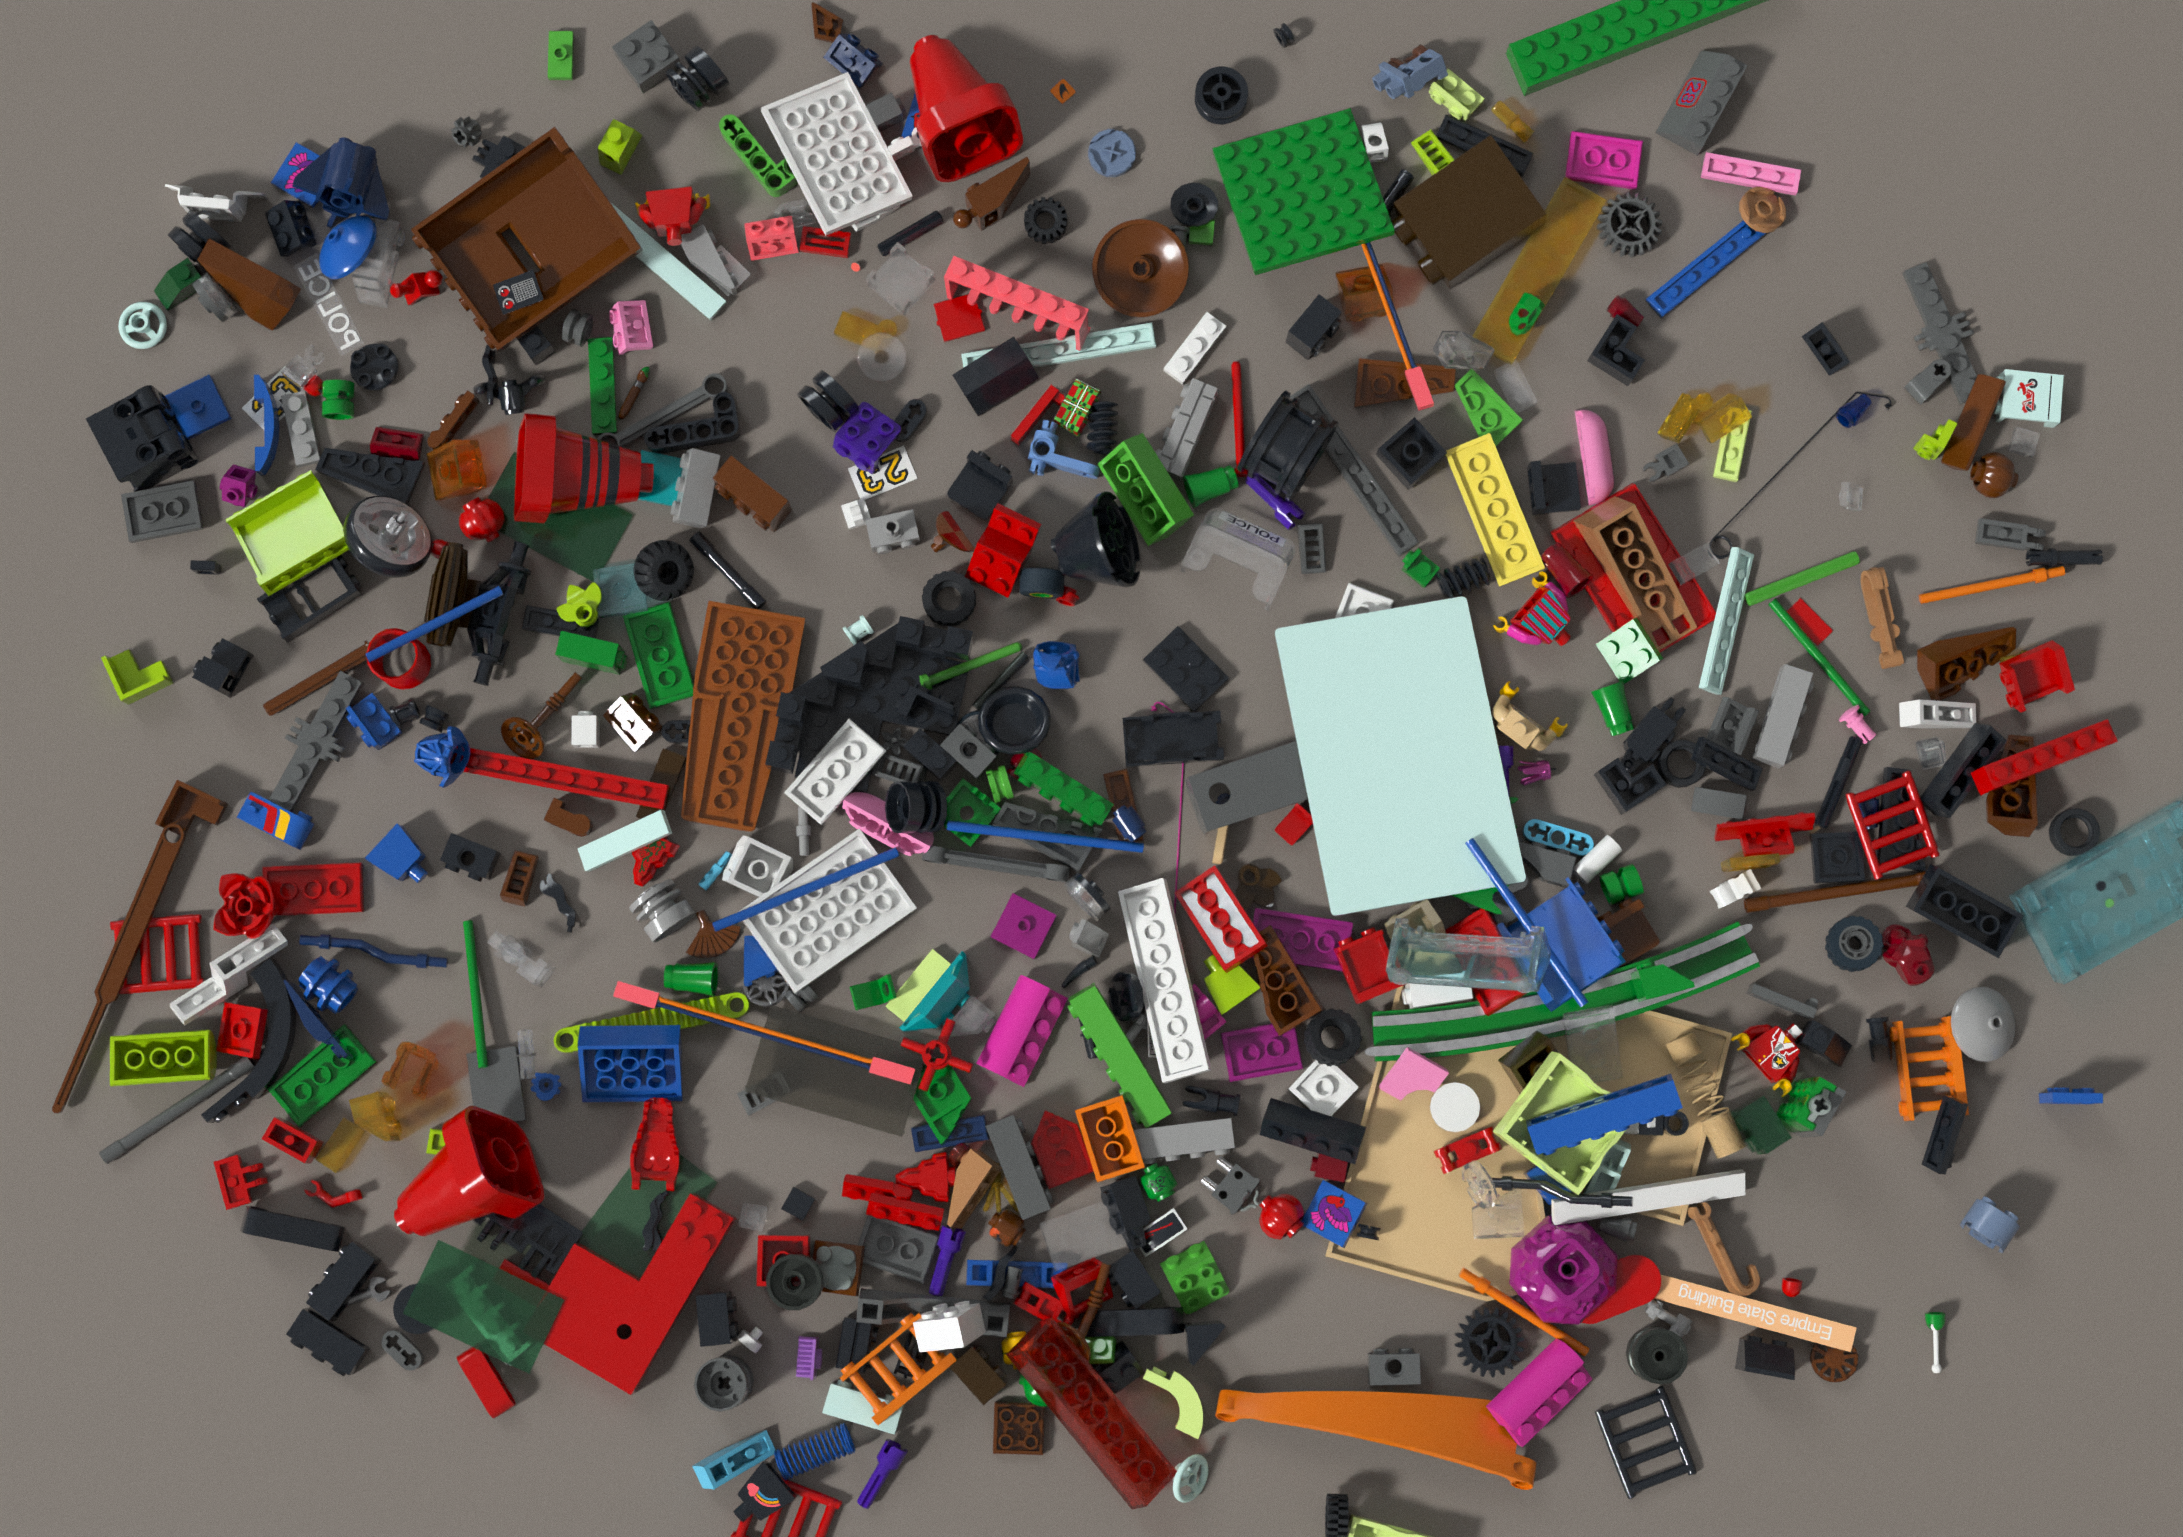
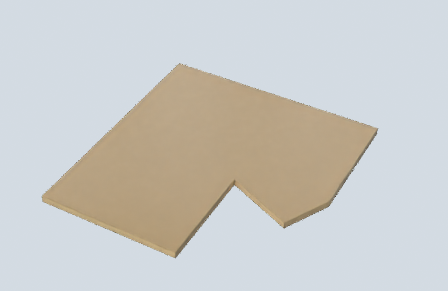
M1408 944L1400 973L1406 984L1465 974L1456 956ZM1523 975L1530 991H1535L1528 978ZM1405 985L1396 988L1391 1011L1409 1009L1408 1004L1404 1005L1402 990L1405 989ZM1472 989L1473 998L1470 999V1000L1461 1001V1002H1454V1003H1448V1004L1435 1005V1006H1429V1007H1437V1006H1446V1005H1454V1004L1475 1002V1001H1478V999H1477V997H1476V995H1475V993H1474V991H1473V989ZM1650 1010L1598 1027L1550 1038L1561 1055L1585 1072L1597 1086L1611 1093L1668 1074L1672 1075L1683 1107L1678 1111L1687 1116L1689 1121L1688 1129L1679 1136H1669L1665 1133L1662 1136L1623 1134L1620 1140L1631 1144V1152L1622 1169V1175L1615 1189L1696 1176L1706 1139V1133L1701 1121L1711 1117L1712 1113L1703 1116L1697 1115L1714 1104L1716 1099L1698 1104H1692V1101L1704 1095L1715 1086L1686 1092L1688 1088L1705 1079L1710 1074L1688 1080H1681V1078L1705 1062L1677 1069L1676 1065L1678 1064H1674L1665 1044L1683 1035L1695 1032V1037H1697L1696 1039H1698L1703 1053L1684 1064L1699 1060H1707L1708 1062L1689 1076L1713 1072V1075L1708 1080L1695 1088L1709 1084L1719 1085L1732 1033ZM1515 1046L1428 1058L1443 1066L1449 1072L1439 1088L1448 1083H1462L1473 1089L1478 1096L1480 1103L1479 1117L1474 1125L1467 1130L1459 1132L1445 1131L1435 1123L1430 1112V1102L1435 1092L1416 1090L1407 1094L1400 1101L1382 1091L1379 1085L1397 1061L1376 1063L1360 1125L1366 1127L1363 1143L1356 1164H1349L1343 1187L1344 1191L1368 1204L1346 1247L1342 1248L1329 1240L1325 1254L1326 1257L1484 1301L1495 1300L1486 1293L1481 1294L1476 1291L1472 1284L1458 1276L1462 1268H1465L1479 1278L1483 1276L1491 1282L1490 1285L1507 1296L1518 1295L1509 1284L1511 1248L1546 1218L1543 1198L1534 1189L1502 1191V1188L1482 1187V1178L1513 1176L1514 1179H1527L1524 1172L1536 1165L1496 1134L1494 1136L1497 1143L1500 1142L1502 1150L1446 1174H1443L1440 1168L1442 1164L1439 1157L1436 1158L1434 1150L1493 1126L1494 1129L1520 1095L1498 1061ZM1718 1088L1700 1100L1717 1096ZM1674 1116L1669 1120V1127L1672 1130L1676 1131L1680 1127L1679 1119ZM1485 1138L1478 1140L1481 1149L1488 1147ZM1454 1151L1448 1153L1451 1162L1458 1160ZM1689 1204L1637 1212V1214L1683 1226ZM1363 1224L1368 1225L1369 1228L1370 1226L1381 1228L1377 1232L1379 1241L1357 1236V1233L1360 1232L1358 1225Z

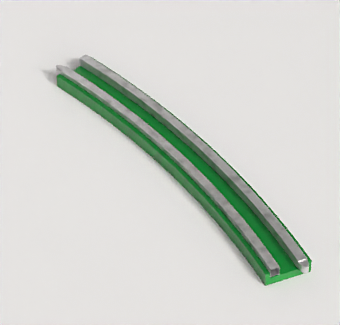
M1735 922L1670 951L1614 969L1582 991L1588 1003L1581 1008L1575 999L1571 998L1551 1012L1535 990L1528 992L1490 1016L1485 1015L1479 1001L1418 1009L1372 1012L1373 1047L1366 1049L1365 1054L1374 1056V1062L1397 1061L1407 1047L1426 1058L1467 1054L1516 1046L1536 1030L1548 1038H1554L1632 1017L1695 995L1760 967L1755 952L1752 953L1744 935L1752 930L1753 926L1751 924L1740 926L1739 922ZM1654 961L1656 966L1663 964L1693 981L1695 987L1638 1002L1630 973L1637 971L1636 966Z

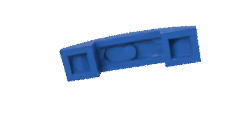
M254 375V399L260 404H264L265 446L255 447V471L260 475H266L273 463L278 447L279 415L276 401L268 384L260 375Z
M967 1260L966 1285L992 1286L996 1266L1000 1260ZM1009 1261L1005 1270V1279L1008 1266L1024 1270L1019 1287H1022L1026 1281L1035 1287L1054 1288L1051 1277L1066 1270L1067 1263Z

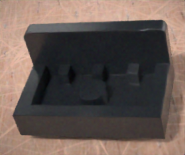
M284 200L265 212L281 257H288L303 247H314L316 245L313 230L310 227L306 211L300 201Z
M1123 1341L1115 1346L1114 1363L1088 1364L1082 1370L1104 1402L1145 1373Z

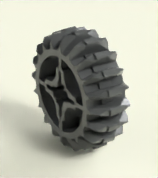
M1626 192L1624 199L1620 194H1617L1615 201L1609 199L1607 201L1608 206L1601 208L1603 214H1599L1597 220L1601 223L1596 228L1599 231H1603L1599 234V239H1607L1603 244L1604 247H1608L1610 244L1613 246L1611 253H1615L1618 249L1620 250V257H1623L1628 252L1629 257L1633 258L1635 251L1641 256L1644 253V249L1650 251L1652 244L1658 242L1656 236H1660L1662 230L1658 227L1663 222L1660 219H1656L1660 216V211H1652L1656 206L1655 203L1646 204L1648 197H1644L1641 201L1639 200V193H1636L1631 198L1630 193ZM1625 208L1634 209L1638 212L1629 213ZM1613 214L1617 217L1616 221L1619 224L1616 232L1613 231L1611 226V216ZM1643 218L1646 219L1648 224L1646 236L1642 233L1643 229L1640 226ZM1636 220V222L1634 223L1633 228H1631V227H1630V228L1626 227V228L1623 230V228H1624L1626 222H1628V223H1629V222L1633 223V222ZM1627 236L1632 238L1634 242L1625 241L1621 238Z

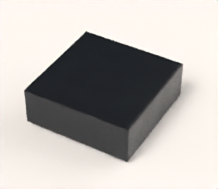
M191 560L190 569L196 574H221V565L216 561Z
M793 1187L781 1209L804 1221L815 1198Z

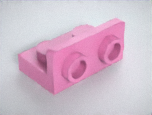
M618 301L609 312V321L613 324L614 328L613 344L617 348L618 355H623L627 351L650 350L653 348L646 301Z

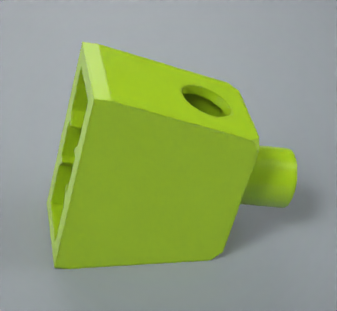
M613 119L598 146L600 165L622 175L642 134Z
M1214 954L1203 961L1211 972L1209 976L1204 978V983L1221 1016L1260 989V986L1239 965L1226 973Z

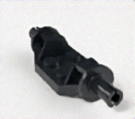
M514 541L509 562H499L498 567L500 568L480 584L477 597L497 586L501 588L503 595L474 609L471 614L467 628L474 651L471 656L480 661L475 679L473 680L474 683L489 686L493 667L496 665L504 666L505 664L503 659L510 641L504 639L503 635L508 626L510 611L515 602V594L524 595L527 577L532 572L523 566L529 549L527 544ZM511 572L505 580V582L503 584H499L508 575V573ZM483 639L488 640V654L485 653Z

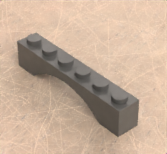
M1518 837L1522 861L1536 873L1542 882L1564 888L1569 886L1565 879L1567 877L1571 879L1576 857L1570 856V851L1556 848V852L1546 849L1547 845L1532 842V845L1522 843L1523 839Z
M861 1288L858 1298L856 1322L880 1325L898 1323L910 1313L915 1316L918 1313L921 1315L922 1313L932 1311V1307L935 1305L946 1303L948 1307L955 1306L956 1303L969 1301L970 1304L980 1303L986 1333L983 1335L1007 1337L1011 1303Z

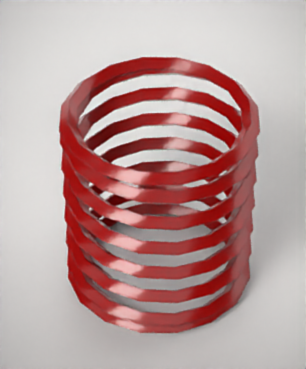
M398 628L381 631L370 641L366 653L407 633V631ZM419 640L411 641L410 643L414 645L416 654L414 664L408 672L395 677L386 676L383 670L384 656L372 662H369L367 659V664L372 673L391 687L401 690L412 689L421 684L428 676L431 667L430 654L426 646Z

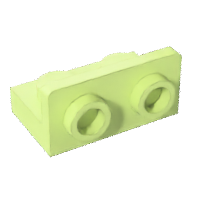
M1447 69L1448 76L1441 80L1438 79L1431 84L1429 89L1430 96L1437 104L1446 106L1449 109V113L1455 119H1461L1466 122L1484 102L1485 98L1450 69Z

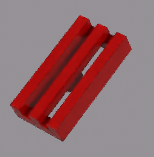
M803 226L800 252L848 258L851 232L836 231L826 235L827 237L845 239L844 242L809 238L807 234L825 236L822 228ZM806 243L843 248V250L807 246Z

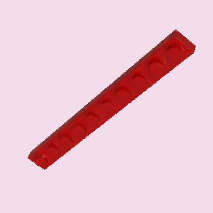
M470 748V758L463 771L470 774L665 810L669 785L473 748ZM454 753V756H453V758H452L450 764H452V763L454 762V760H455V758H456V756H457V753Z

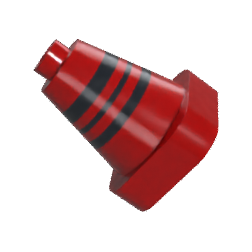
M525 413L518 433L514 521L545 523L549 514L637 502L639 492H652L654 466L652 463H641L640 452L556 427L555 416Z

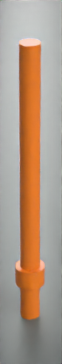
M2064 566L2050 569L2042 567L2033 569V572L1919 594V601L1921 604L2029 582L2042 583L2046 582L2049 578L2064 576L2065 568Z
M1462 1268L1458 1276L1472 1284L1476 1291L1481 1294L1486 1293L1554 1338L1563 1341L1585 1357L1589 1352L1587 1346L1553 1324L1543 1322L1534 1312L1490 1285L1491 1282L1483 1276L1479 1278L1465 1268Z

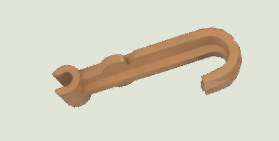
M1872 567L1861 573V588L1869 623L1875 627L1871 630L1870 637L1873 641L1880 644L1882 653L1879 654V661L1882 669L1901 666V664H1904L1903 655L1900 650H1897L1895 638L1899 636L1900 629L1897 625L1891 624L1895 617L1887 588L1889 585L1884 567Z
M1706 1202L1697 1203L1700 1213L1697 1207H1688V1216L1695 1220L1729 1292L1744 1297L1757 1290L1760 1277L1756 1266L1752 1264L1746 1266L1749 1282L1746 1286L1743 1285L1712 1221L1709 1204Z

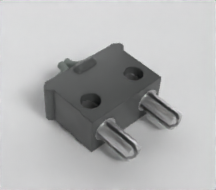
M1220 1156L1219 1159L1229 1166L1231 1170L1217 1160L1216 1163L1228 1172L1226 1177L1219 1185L1207 1176L1203 1177L1216 1189L1203 1179L1201 1183L1213 1192L1211 1195L1230 1210L1231 1215L1236 1214L1238 1210L1247 1211L1251 1207L1255 1209L1259 1205L1257 1201L1259 1196L1257 1186L1260 1184V1179L1251 1176L1238 1164L1233 1166ZM1237 1172L1243 1173V1177L1241 1179L1235 1178V1174ZM1223 1191L1227 1192V1198L1225 1199L1220 1198V1193ZM1255 1191L1256 1194L1253 1199L1255 1204H1248L1243 1208L1242 1205Z

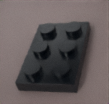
M1179 626L1143 659L1144 663L1193 712L1204 704L1229 679Z

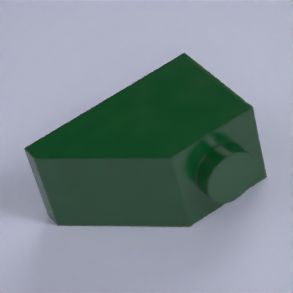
M187 257L165 273L154 289V292L166 310L169 311L196 293L192 283L197 279L201 280L205 285H208V283L193 262Z

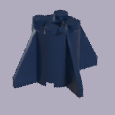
M346 137L339 138L337 143H334L294 178L292 187L316 195V201L320 200L323 203L322 208L330 213L327 227H332L336 216L349 217V214L356 213V216L365 213L387 221L389 207L377 165L376 150L373 147L352 142V140Z

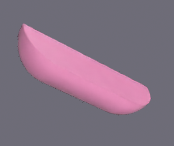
M1576 410L1575 418L1588 506L1596 505L1608 498L1614 487V474L1607 428L1603 419L1598 414L1589 410Z
M854 792L845 797L842 808L845 809L850 818L849 823L856 829H860L863 833L891 848L896 847L898 852L908 856L926 853L933 844V833H920L917 831L914 833L893 832L886 819L885 801L864 792Z

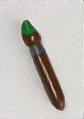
M648 366L642 368L637 374V380L634 382L620 408L619 419H624L634 405L644 383L648 379L650 370Z

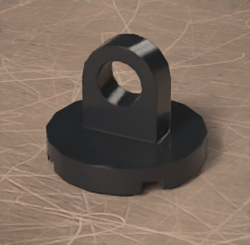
M1119 972L1111 980L1114 983L1108 991L1109 1005L1113 1014L1119 1016L1120 1021H1132L1140 1015L1142 1008H1145L1143 989L1140 980L1134 973Z

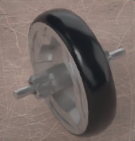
M387 496L367 497L357 502L345 518L343 532L348 549L359 563L376 574L392 578L410 576L422 569L431 555L432 536L428 525L415 509L398 499ZM368 527L377 529V534L370 531ZM395 547L397 554H393L390 548Z

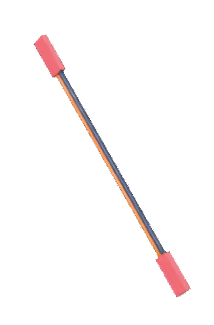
M1371 242L1362 244L1361 246L1407 368L1405 376L1418 411L1433 407L1434 402L1422 369L1415 364Z
M620 981L617 982L613 997L653 1009H656V1007L665 1008L867 1068L869 1073L911 1085L916 1070L874 1056L871 1059L669 1000L661 997L660 993Z

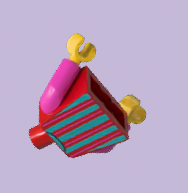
M1540 571L1539 576L1544 581L1538 582L1534 577L1532 578L1533 586L1538 589L1510 620L1512 625H1508L1506 618L1501 616L1498 619L1503 621L1505 626L1498 628L1493 625L1498 633L1506 631L1508 636L1521 643L1536 646L1541 643L1549 645L1555 640L1560 646H1563L1571 637L1564 630V627L1570 622L1566 596L1555 584L1547 581V574Z

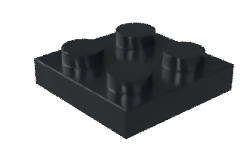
M1857 831L1810 834L1814 884L1865 880L1863 849Z

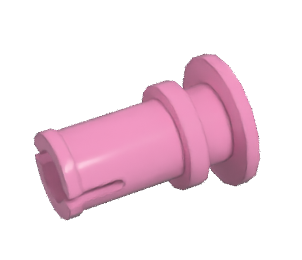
M1855 705L1846 710L1839 718V721H1846V726L1852 728L1862 740V743L1865 744L1868 742L1867 740H1872L1876 733L1864 721V715L1857 712L1860 708L1859 705Z

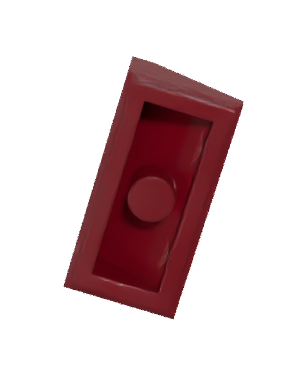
M376 427L370 442L371 454L419 461L424 434Z

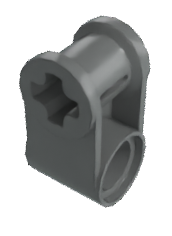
M1943 359L1933 361L1921 373L1919 372L1904 389L1921 405L1949 377L1951 373L1950 364ZM1939 368L1942 372L1936 376L1934 372Z

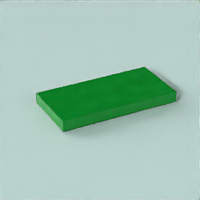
M667 602L624 615V623L649 709H655L693 697L694 682L671 603Z
M346 1024L342 1025L334 1033L352 1054L353 1058L350 1061L345 1058L339 1059L331 1050V1047L334 1045L322 1042L267 1089L298 1127H302L377 1063Z

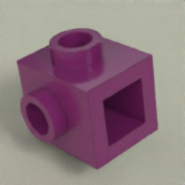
M233 464L220 482L222 501L245 507L251 499L256 497L258 486L255 485L256 471Z

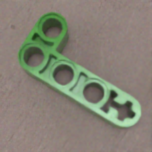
M732 114L721 118L719 128L724 140L769 195L780 197L798 184L794 174L788 171L790 167L786 159L776 165L739 118ZM728 126H731L732 128L735 127L736 133L738 135L736 138L734 133L730 129L727 130ZM744 143L752 144V147L747 151L740 149V146ZM759 161L767 163L763 169L755 168V164ZM774 179L782 181L781 185L775 188L770 186V182Z

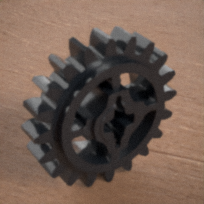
M1484 1307L1483 1315H1481L1475 1309L1474 1319L1466 1315L1465 1318L1468 1324H1458L1463 1329V1332L1455 1333V1336L1461 1338V1342L1455 1343L1454 1346L1462 1348V1351L1457 1353V1357L1465 1356L1466 1359L1462 1365L1467 1366L1472 1363L1470 1372L1474 1373L1480 1368V1376L1482 1377L1485 1376L1487 1370H1489L1492 1378L1495 1377V1370L1497 1369L1500 1374L1505 1375L1504 1366L1514 1369L1511 1360L1520 1361V1358L1515 1353L1524 1351L1523 1348L1517 1346V1343L1523 1342L1524 1338L1516 1336L1522 1328H1513L1516 1319L1513 1318L1507 1321L1508 1312H1503L1499 1316L1498 1308H1494L1492 1314H1490L1489 1309ZM1488 1322L1484 1332L1480 1334L1472 1333L1479 1324ZM1498 1324L1506 1330L1509 1342L1503 1341L1499 1337ZM1492 1335L1491 1339L1495 1341V1345H1490L1489 1349H1487V1345L1483 1341L1484 1339H1489V1336ZM1469 1342L1479 1346L1480 1361L1471 1352ZM1499 1350L1507 1351L1501 1359L1490 1363L1491 1357H1493L1495 1352Z

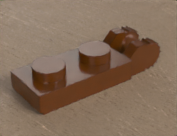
M468 390L465 394H461L455 401L454 405L456 407L450 414H446L441 420L439 430L431 432L427 443L433 451L440 452L448 445L478 405L479 399Z

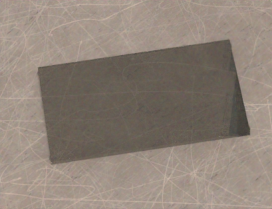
M771 1005L764 1028L871 1059L874 1056L916 1070L910 1085L869 1073V1070L864 1067L761 1037L750 1076L745 1086V1092L902 1137L905 1133L904 1129L924 1066L922 1054L902 1047L901 1042Z

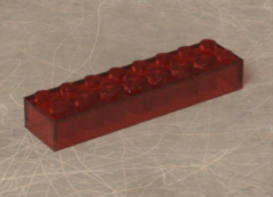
M1052 1317L1039 1321L1006 1354L1132 1510L1146 1507L1175 1476L1177 1472Z

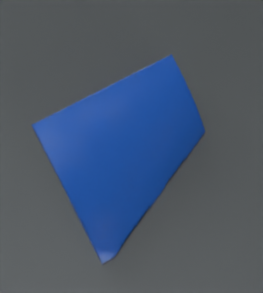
M744 936V986H751L753 980L762 976L769 978L775 975L778 970L755 937Z

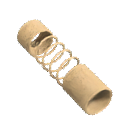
M1691 1032L1665 1045L1674 1064H1678L1676 1065L1677 1069L1705 1062L1683 1076L1681 1080L1710 1074L1705 1079L1688 1088L1686 1092L1715 1086L1704 1095L1692 1101V1104L1721 1098L1697 1115L1703 1116L1726 1110L1701 1121L1705 1133L1708 1135V1140H1710L1709 1142H1711L1710 1144L1713 1147L1712 1149H1714L1713 1151H1715L1719 1159L1745 1148L1746 1145L1728 1107L1706 1112L1720 1103L1724 1096L1719 1095L1700 1100L1716 1090L1719 1085L1709 1084L1695 1088L1708 1080L1713 1075V1072L1689 1076L1708 1062L1707 1060H1699L1684 1064L1703 1053L1701 1046H1699V1041L1695 1037V1032Z

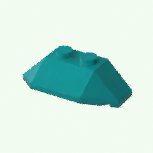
M960 952L899 1027L903 1032L938 1029L941 1025L944 1026L947 1018L950 1020L954 1018L955 1015L952 1012L957 1006L962 1008L968 1001L970 995L967 993L970 991L966 953Z

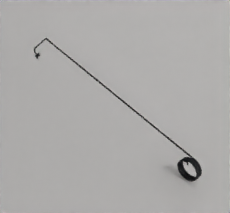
M1855 392L1847 400V402H1845V404H1843V406H1841V408L1801 447V449H1799V451H1797V453H1795V455L1762 487V489H1760L1755 494V496H1753V498H1751V500L1718 532V534H1716L1711 539L1709 543L1710 554L1717 559H1724L1730 555L1731 548L1733 546L1732 542L1726 536L1719 535V533H1721L1726 528V526L1730 524V522L1770 483V481H1772V479H1774V477L1809 443V441H1811V439H1813L1816 436V434H1818V432L1855 396V394H1864L1881 398H1887L1889 400V403L1884 405L1887 408V410H1889L1888 407L1892 406L1890 398L1886 396ZM1716 539L1726 540L1730 545L1729 553L1724 556L1716 555L1711 549L1712 541L1716 542Z

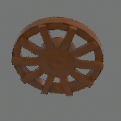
M1819 1343L1814 1344L1810 1353V1363L1814 1372L1821 1379L1828 1382H1842L1854 1374L1858 1365V1353L1854 1345H1852L1853 1354L1844 1355V1350L1832 1349L1830 1346H1826L1828 1350L1825 1352L1818 1348L1820 1346ZM1816 1351L1824 1355L1822 1359H1815ZM1854 1358L1853 1366L1846 1363L1845 1359ZM1824 1362L1825 1366L1819 1371L1816 1363ZM1842 1365L1851 1369L1848 1374L1845 1375L1841 1367ZM1828 1368H1831L1830 1377H1826L1823 1374ZM1835 1369L1839 1370L1841 1378H1834Z

